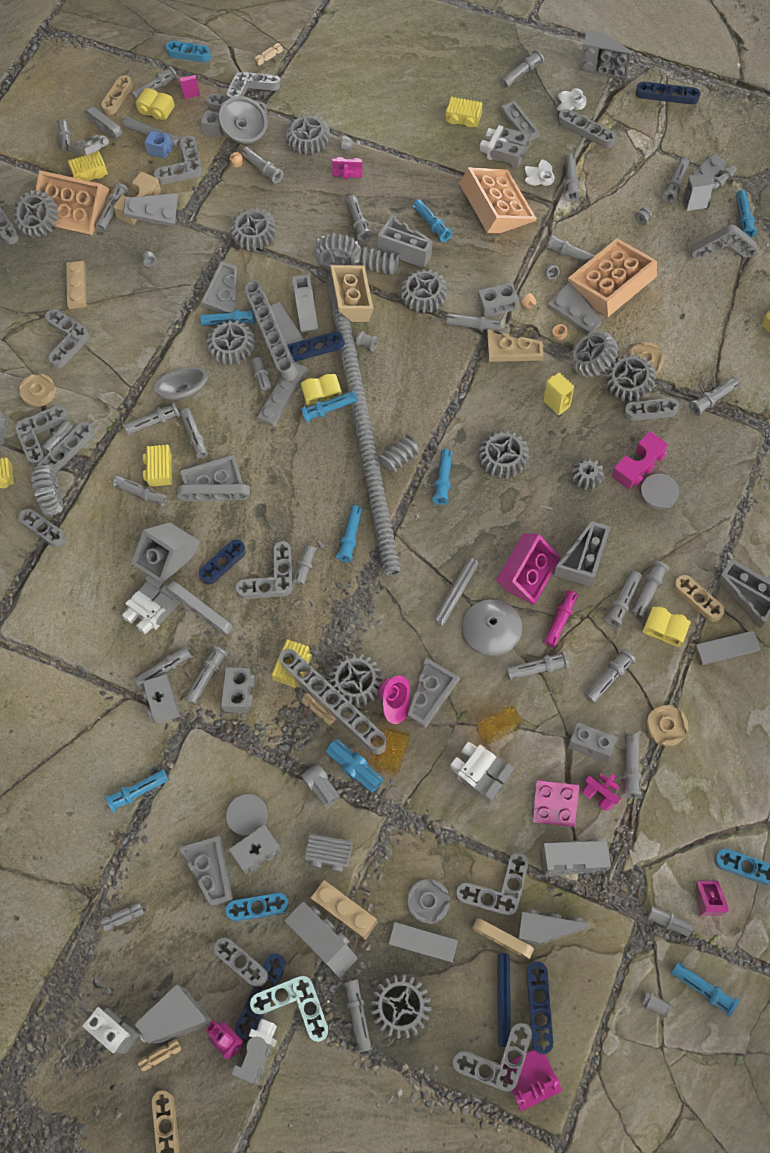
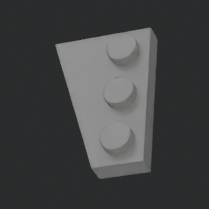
M178 193L125 198L123 217L174 227Z
M234 455L180 471L184 485L243 484Z

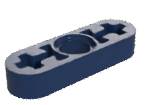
M233 540L200 569L199 577L201 581L206 585H211L244 557L246 553L244 543L240 540ZM233 548H240V551H234ZM226 558L228 563L225 566H219L217 564L218 560ZM206 572L209 573V574L211 573V574H212V577H210V578H209L208 576L206 577V576H205V573H206Z

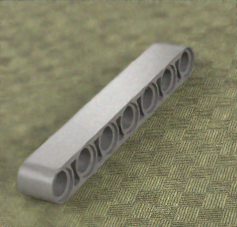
M250 281L245 285V292L276 368L286 381H292L298 376L297 367L265 292L257 281Z
M285 649L280 653L279 661L282 669L362 745L376 755L382 754L386 750L385 735L292 649ZM288 658L294 659L291 664L284 663ZM302 671L308 672L306 677H299ZM320 684L323 686L319 691L313 690L315 685ZM330 698H336L338 700L333 705L327 703V701ZM344 712H351L352 716L350 718L342 717ZM360 725H365L367 727V730L362 733L358 732L356 729ZM375 739L382 741V744L377 747L371 743Z

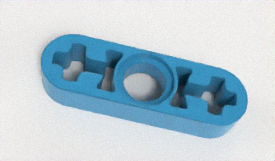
M170 41L166 44L167 54L170 57L197 62H207L211 59L210 49L207 46L179 41ZM187 50H192L190 53H185Z
M722 849L715 855V864L719 869L763 885H770V879L767 880L765 874L758 873L755 876L757 870L762 872L770 870L769 863L729 849ZM726 854L728 855V860L733 862L736 860V858H738L739 860L736 863V869L733 868L735 865L734 863L728 862L726 865H724L723 860L720 859V857H723ZM743 861H747L752 865L751 873H745L741 869Z
M282 893L234 900L227 905L226 915L234 922L279 915L288 910L289 901ZM277 898H280L283 902L285 901V904L281 905V909H278L276 906H270L271 911L267 912L268 905L265 900L269 899L270 904L276 903ZM256 901L262 902L264 906L262 912L258 914L253 913L251 909ZM248 903L247 910L249 915H246L245 911L238 912L237 917L231 913L234 910V906L237 905L239 909L246 908L244 904Z

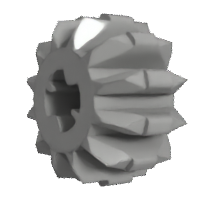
M582 458L580 463L576 462L574 464V468L571 471L572 481L577 483V488L584 486V490H587L588 487L593 490L596 485L599 486L601 484V480L604 477L603 467L598 466L597 460L591 462V458L587 461Z

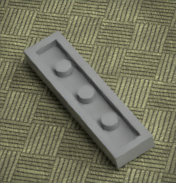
M294 362L298 370V376L292 381H286L283 377L280 378L257 416L259 422L275 427L306 375L307 367Z

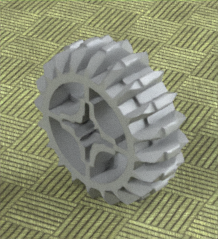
M303 114L302 117L297 116L296 120H291L286 129V141L294 152L298 151L299 155L305 153V155L308 153L313 155L314 152L319 153L320 149L324 150L330 140V129L326 121H323L322 117L318 118L317 115L311 116L309 114L305 116Z
M32 190L30 194L25 192V197L20 196L21 201L16 202L17 208H13L16 212L13 215L16 219L14 222L18 225V229L25 235L34 238L35 236L41 238L42 234L47 236V231L53 232L51 227L56 226L54 222L59 220L56 216L59 214V211L56 209L58 206L54 199L49 197L47 193Z
M251 208L249 211L244 209L243 213L238 212V216H234L233 221H231L230 233L235 244L240 246L241 249L246 248L248 251L254 249L256 251V248H260L262 250L263 246L268 247L269 242H273V238L276 235V224L273 217H271L270 213H266L265 209L262 211L259 208L256 210Z
M333 232L332 235L327 233L326 236H321L314 248L315 260L318 261V264H322L323 268L327 267L329 270L330 265L358 266L361 259V249L358 241H354V238H349L348 235H341V233L335 234Z
M423 268L422 271L416 269L415 273L410 272L409 276H405L404 281H402L400 289L401 299L404 301L405 307L409 306L410 310L415 309L417 313L419 310H422L423 313L426 310L432 312L433 308L438 310L439 305L443 306L448 292L446 281L443 280L442 275L438 276L437 271L432 273L431 268L429 271H425Z
M231 319L229 323L223 321L222 325L216 324V329L211 328V333L208 334L207 349L211 357L216 359L218 363L222 361L224 366L227 363L232 366L236 362L239 365L240 360L246 361V357H251V352H254V334L249 326L246 327L244 322L240 324L237 320L233 323Z
M595 330L593 334L588 333L586 337L582 336V340L577 341V345L572 346L573 351L570 352L571 357L569 360L577 374L585 378L588 376L592 378L595 374L599 376L600 372H605L606 368H611V363L616 362L615 357L618 356L617 351L619 349L615 339L610 334Z
M632 353L629 354V357L623 354L622 359L616 357V363H611V368L607 369V375L605 376L608 381L606 386L610 388V393H615L616 398L621 396L622 401L628 398L629 402L632 401V398L638 401L640 395L645 398L646 392L650 393L652 391L651 387L655 386L656 374H654L655 368L652 367V362H647L646 356L640 359L639 353L636 357H633ZM625 368L624 373L619 374V377H616L617 374ZM628 372H629L630 376H632L633 382H632V379H629V377H628ZM646 377L644 382L637 387V383Z
M499 430L498 434L492 432L491 437L487 435L485 441L481 442L478 459L481 461V467H485L486 473L491 471L492 477L498 474L499 479L502 475H505L508 479L509 474L515 477L517 472L521 473L522 469L527 466L529 449L526 447V441H522V436L516 437L515 432L511 435L508 430L506 433H502ZM511 447L517 451L518 455L515 454L513 450H511ZM489 453L492 454V457L496 458V461L490 457Z
M47 464L33 468L31 470V481L40 509L46 516L61 512L63 510V499L52 467Z
M353 653L352 659L345 655L344 662L338 659L339 666L333 665L332 669L334 672L329 673L331 680L328 682L351 704L355 703L357 708L360 707V702L367 706V699L373 702L375 700L373 695L378 696V689L382 684L380 682L383 681V676L380 675L381 669L376 668V662L371 663L370 657L364 660L363 654L356 658V655ZM355 668H362L365 670L360 672L357 671ZM348 670V677L343 679V682H340L341 676ZM353 675L359 681V687L357 683L353 681ZM369 679H372L371 685L366 691H364L363 685L367 683ZM344 690H355L357 694H351Z
M393 975L394 983L391 984L389 979L386 978V988L381 984L378 985L382 993H373V996L379 998V1000L371 1001L372 1006H378V1009L372 1010L371 1013L372 1015L379 1014L380 1016L374 1020L375 1024L383 1021L384 1024L380 1027L381 1031H384L386 1027L390 1028L388 1036H391L393 1030L397 1031V1039H400L402 1031L405 1032V1037L409 1038L408 1030L412 1029L414 1035H417L418 1032L415 1026L418 1025L421 1029H424L425 1026L420 1022L421 1019L429 1021V1017L424 1015V1011L431 1012V1007L425 1006V1003L431 1002V998L423 999V996L428 991L423 989L420 992L418 989L422 986V983L418 982L414 986V977H411L408 983L406 982V975H402V981L398 982L397 975ZM395 988H405L399 998L386 996ZM411 990L420 1001V1011L414 1009L408 1003ZM405 997V1006L408 1005L407 1008L409 1010H402L398 1014L396 1011L398 1008L395 1007L394 1003H401ZM383 1002L394 1009L391 1023L384 1016ZM408 1014L417 1017L408 1025L397 1026L403 1015Z

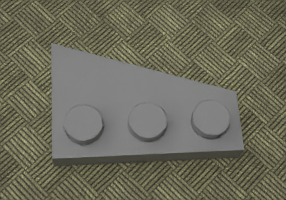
M223 261L220 262L201 302L203 307L220 313H233L235 311L236 266Z
M570 282L548 303L550 310L586 335L588 333L592 334L601 325L599 317Z
M425 658L423 672L420 674L418 688L414 694L408 717L426 728L459 682V676Z
M217 836L179 847L180 852L188 862L190 870L193 871L198 880V884L211 906L232 901L221 837Z

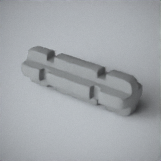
M137 903L132 905L130 909H123L112 914V917L101 919L103 930L108 931L114 925L117 927L132 920L133 917L137 918L143 915L142 906Z

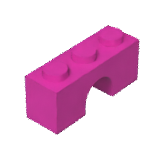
M650 431L638 443L636 453L643 460L635 461L626 455L614 467L612 477L628 490L634 485L638 486L643 480V475L645 473L649 474L654 469L655 463L657 461L661 462L665 458L668 444Z

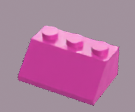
M522 534L496 581L507 592L535 605L561 557L540 534Z

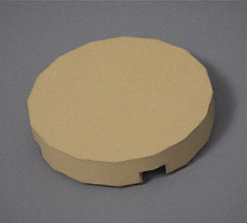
M642 342L637 346H633L629 351V354L632 353L633 357H636L638 353L640 354V359L646 356L647 362L651 361L652 367L655 368L654 374L658 373L664 365V353L662 354L661 349L653 343Z
M45 374L29 375L22 381L19 387L21 399L26 405L31 407H41L48 404L56 393L53 380Z
M661 705L654 708L649 714L646 721V730L655 743L662 746H674L685 738L688 731V720L685 714L674 706Z

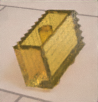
M512 705L477 723L476 731L484 745L488 747V744L491 745L492 742L499 741V738L502 739L510 733L513 734V731L520 730L522 719Z
M386 727L385 732H382L386 738V750L379 755L373 754L371 763H374V770L398 777L410 741V734ZM378 739V743L381 745L382 741Z

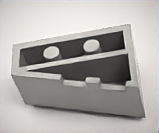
M392 214L378 234L377 251L381 250L383 254L387 251L389 256L391 253H394L395 258L399 255L400 260L425 268L432 255L433 241L417 230L414 232L408 228V224L396 220V216Z
M591 521L573 547L569 549L562 561L558 563L554 576L592 587L610 526Z
M731 559L718 581L751 618L762 627L770 615V580Z
M599 838L590 839L588 842L544 843L540 851L544 877L608 871L611 868L607 841H601Z
M302 902L284 921L340 978L358 958L347 946L349 943L348 939L341 932L338 935L332 930L335 928L327 918L322 921L318 917L321 913L314 905L308 907Z

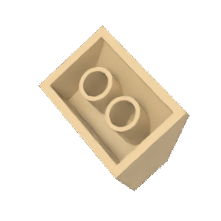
M330 265L338 311L351 322H369L374 308L365 266Z

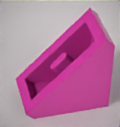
M195 75L179 78L184 99L200 96Z
M719 881L696 882L699 916H722L729 911Z

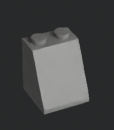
M170 522L145 529L131 564L162 583L194 557L200 541Z
M176 985L134 1025L139 1029L136 1033L143 1042L161 1044L207 1027L212 1020L184 987Z

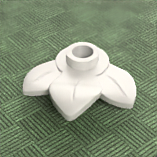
M573 88L571 92L563 91L557 95L561 104L556 109L557 111L563 109L581 110L586 106L587 99L583 95V91L578 88Z
M542 159L538 167L525 166V173L527 175L525 182L529 185L536 186L541 184L549 186L554 182L555 176L552 172V166L547 161Z

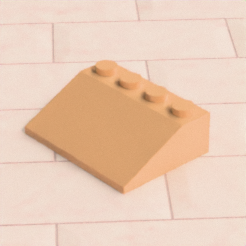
M468 167L459 184L487 233H503L536 221L534 213L508 170Z
M40 170L35 192L47 193L58 206L56 209L59 211V214L56 216L59 220L54 222L56 226L53 227L93 235L96 223L106 207L109 188L102 184Z
M616 238L568 277V281L594 309L609 317L657 277V260Z

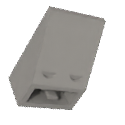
M587 30L583 42L580 70L627 79L632 51L605 33Z

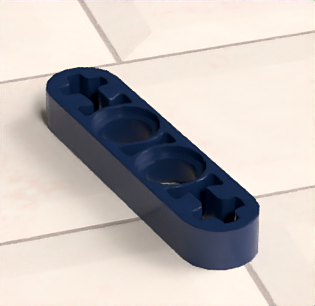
M645 81L639 82L635 91L636 96L641 99L691 105L698 103L701 94L700 90L695 87ZM657 90H661V91H663L664 93L658 94V93H656V91H657ZM673 92H677V93H679L680 95H679V96H675V95H673L672 93H673Z
M332 332L288 344L287 346L294 362L340 350L344 347L345 340L340 332ZM318 343H323L321 348L315 349ZM300 348H306L305 352L298 353Z
M279 954L268 956L263 965V968L270 973L273 967L270 965V962L276 961L277 958L279 959L281 967L280 969L275 968L273 975H277L276 979L274 980L269 975L267 977L272 982V987L279 984L286 967V961ZM253 987L236 1023V1034L245 1040L252 1038L248 1032L243 1035V1030L240 1029L241 1025H246L249 1018H245L246 1013L251 1017L257 1018L256 1023L251 1020L249 1027L256 1031L264 1014H254L250 1010L251 998L255 994L262 992L260 987ZM271 992L266 993L269 997L267 999L256 998V1000L261 1002L262 1010L264 1005L271 1001Z
M533 962L527 969L530 1027L532 1030L531 1041L533 1050L537 1054L546 1055L553 1048L548 971L543 963ZM535 967H538L539 971H543V974L539 977V982H544L545 986L531 985V983H536V976L531 974ZM535 990L544 992L545 1000L543 1002H536L533 999V992ZM543 1013L547 1017L546 1025H537L534 1020L535 1015ZM548 1029V1033L544 1032V1041L548 1042L549 1045L545 1047V1050H541V1046L536 1044V1042L540 1041V1033L535 1034V1030L544 1031Z

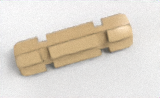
M276 43L273 45V48L270 47L263 51L261 55L255 56V63L260 66L264 64V61L267 62L275 57L276 53L277 55L283 51L282 46Z
M308 693L303 696V704L307 707L309 706L321 719L324 718L327 724L331 725L336 719Z
M174 1039L167 1046L164 1045L149 1053L148 1057L144 1056L139 1059L138 1066L141 1071H146L151 1068V1065L155 1066L171 1057V1054L180 1052L182 1048L179 1041Z

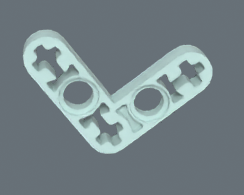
M306 976L294 978L257 993L251 998L250 1008L256 1014H264L297 1001L308 1036L313 1041L319 1042L328 1035V1026L312 981ZM299 980L308 983L309 986L306 987L307 995L312 993L313 998H307L300 1002L299 997L304 996L301 990L297 991L296 986L299 985ZM279 988H284L288 992V997L284 1002H279L275 998V992ZM271 992V998L275 1006L270 1007V1002L266 1003L261 1011L259 1007H254L257 997H260L262 1000L269 997L266 993ZM311 1001L315 1003L317 1009L313 1015L309 1016L304 1012V1005ZM318 1015H320L321 1020H316L319 1027L324 1028L319 1038L316 1034L312 1035V1031L315 1029L313 1022L309 1025L307 1019H314Z

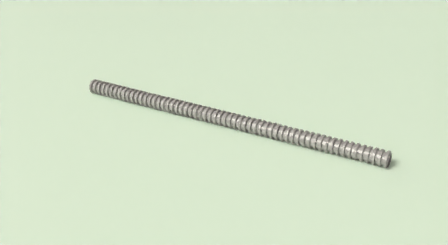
M332 276L327 278L326 283L336 332L342 334L345 340V345L340 349L347 389L348 393L354 390L358 398V402L351 404L377 541L379 542L378 546L380 547L379 552L381 553L383 572L385 575L393 576L398 574L401 569L399 567L395 540H393L394 535L391 529L392 525L390 524L391 520L389 518L386 495L355 343L353 341V333L350 320L338 311Z

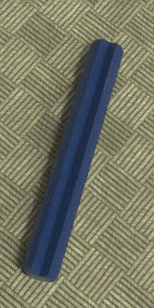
M501 953L498 954V1045L506 1047L511 1032L510 955Z

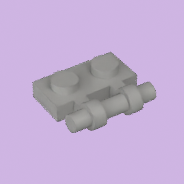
M92 135L88 141L84 139L78 140L70 148L74 154L89 155L107 145L109 140L102 135Z
M713 154L693 175L710 173L711 179H714L715 182L713 190L715 191L717 188H721L727 179L733 177L737 168L734 165L726 168L728 162Z

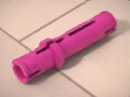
M566 591L561 605L557 607V614L549 632L543 641L544 644L551 648H555L569 615H572L573 605L578 598V594H575L574 591Z

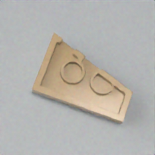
M487 329L489 362L543 361L542 341L524 337L514 338L510 337V334L503 333L501 335L494 333V330Z

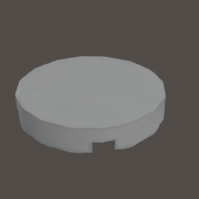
M662 473L653 474L643 481L640 494L643 502L650 508L656 510L668 509L678 499L679 486L668 475Z
M243 794L236 797L229 804L226 820L234 833L247 837L267 824L268 809L259 797L252 794Z
M433 879L418 881L411 887L407 897V906L410 914L421 923L433 924L439 922L446 916L450 907L448 890L442 883Z

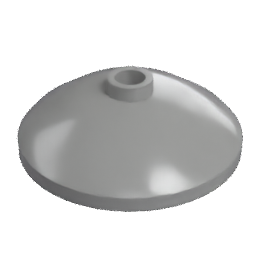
M236 96L229 98L222 104L219 110L218 120L221 129L230 139L244 144L254 143L260 140L266 132L268 121L265 111L256 101L248 97Z
M200 367L180 368L162 376L155 383L154 390L156 395L163 399H187L204 387L208 376L206 371Z
M495 599L480 601L473 605L464 617V638L468 645L480 654L486 656L506 654L518 644L521 638V618L517 611L506 602ZM491 620L496 621V624L491 625L489 622Z

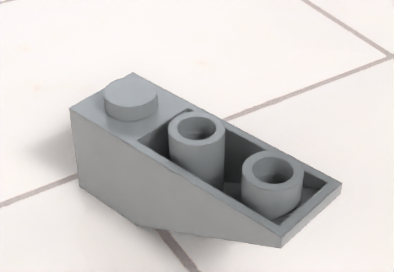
M310 274L294 276L292 279L301 333L318 330Z
M527 909L526 912L521 913L518 939L525 943L542 945L584 931L588 928V923H583L581 918L570 917V920L561 919L559 914L548 913V916L539 915L540 912L537 910Z

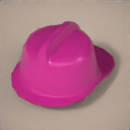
M404 676L385 678L378 690V697L383 703L384 716L391 724L403 722L409 712L410 687L408 680Z

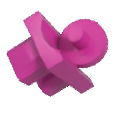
M332 158V176L344 177L346 180H348V177L362 178V160L360 158Z
M603 773L600 775L599 779L605 783L604 785L591 775L585 780L587 783L582 793L592 799L597 791L602 793L604 797L598 805L605 811H608L614 804L617 805L621 800L619 796L608 789V787H611L616 791L619 788V785L613 782L616 778L614 774L609 778Z
M213 1020L205 1030L210 1036L208 1040L223 1057L229 1060L231 1056H235L240 1052L243 1040L224 1021L219 1025Z

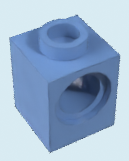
M150 131L144 142L148 155L164 159L167 158L173 147L168 134Z

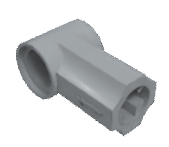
M319 763L301 774L307 786L315 792L324 807L332 805L340 797Z

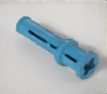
M740 190L736 193L740 213L739 225L745 234L753 238L757 234V229L754 227L755 218L750 212L747 192Z
M420 199L416 200L413 203V208L430 225V230L439 236L441 242L449 240L453 231L444 225V221L437 218Z
M250 309V311L235 310L233 313L201 314L200 316L202 326L221 325L223 321L229 323L230 319L233 323L238 320L240 324L244 322V324L251 323L255 325L253 309Z
M353 390L325 402L317 401L315 405L307 408L304 406L302 407V413L306 422L309 423L311 419L319 416L325 417L326 413L358 402V398Z
M449 449L441 450L438 478L434 482L435 494L432 496V501L438 505L449 503L448 490L451 488L449 474L453 454Z
M357 505L351 506L344 536L339 541L341 545L339 552L336 553V558L342 562H352L353 560L352 552L357 544L355 537L363 511Z
M162 769L160 772L129 788L127 786L122 787L121 791L111 796L107 795L105 798L111 811L114 813L116 809L127 803L129 805L132 804L134 798L168 782L169 779Z
M677 962L671 972L672 975L707 998L710 1005H715L726 1012L727 1017H730L739 1003L737 998H731L722 991L721 987H714L680 962Z

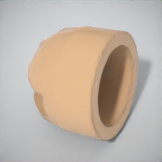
M233 152L230 155L231 166L240 167L243 164V157L239 152Z
M529 293L522 299L520 304L526 309H532L531 304L536 305V299Z
M558 324L553 328L552 332L556 340H564L567 337L565 325Z

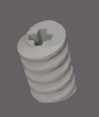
M365 247L362 253L361 264L365 266V270L375 271L376 269L378 273L383 271V274H388L389 272L393 276L398 269L399 255L397 258H394V253H391L390 257H388L387 251H385L382 256L381 250L374 254L373 248L368 253V248Z
M406 434L405 437L400 439V442H396L394 446H391L389 451H384L383 455H379L378 460L385 470H391L396 473L397 469L395 466L400 469L403 468L401 462L408 464L407 457L413 460L414 456L412 453L415 455L420 453L415 440L409 434Z

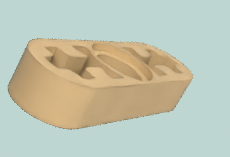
M120 76L103 99L101 105L105 114H115L133 88L129 76ZM117 93L121 94L118 97H114V95Z
M682 575L677 578L674 589L682 598L709 621L716 622L721 619L724 614V607L691 577ZM681 583H682V584H684V583H687V584H688L687 587H683V588L680 587ZM692 588L695 589L692 591L691 595L688 594L689 591L692 590ZM701 594L704 597V602H696L694 595ZM714 609H717V610H718L717 613H714V614H711V613H710L711 610H714Z
M479 918L476 919L472 927L477 933L526 959H530L534 951L532 946Z
M158 1091L152 1098L156 1152L162 1153L167 1147L166 1141L161 1142V1138L173 1135V1140H168L169 1148H173L174 1153H179L174 1096L169 1091ZM161 1095H164V1098H168L169 1103L165 1104V1112L170 1111L171 1115L158 1117V1113H163L162 1105L157 1103L161 1099ZM164 1119L170 1120L172 1128L167 1134L162 1133L159 1128L161 1121Z

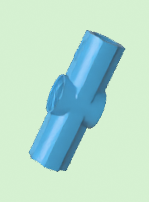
M338 738L328 746L326 753L341 766V769L350 778L356 779L371 793L380 787L384 779L368 765V762L360 754L352 752Z

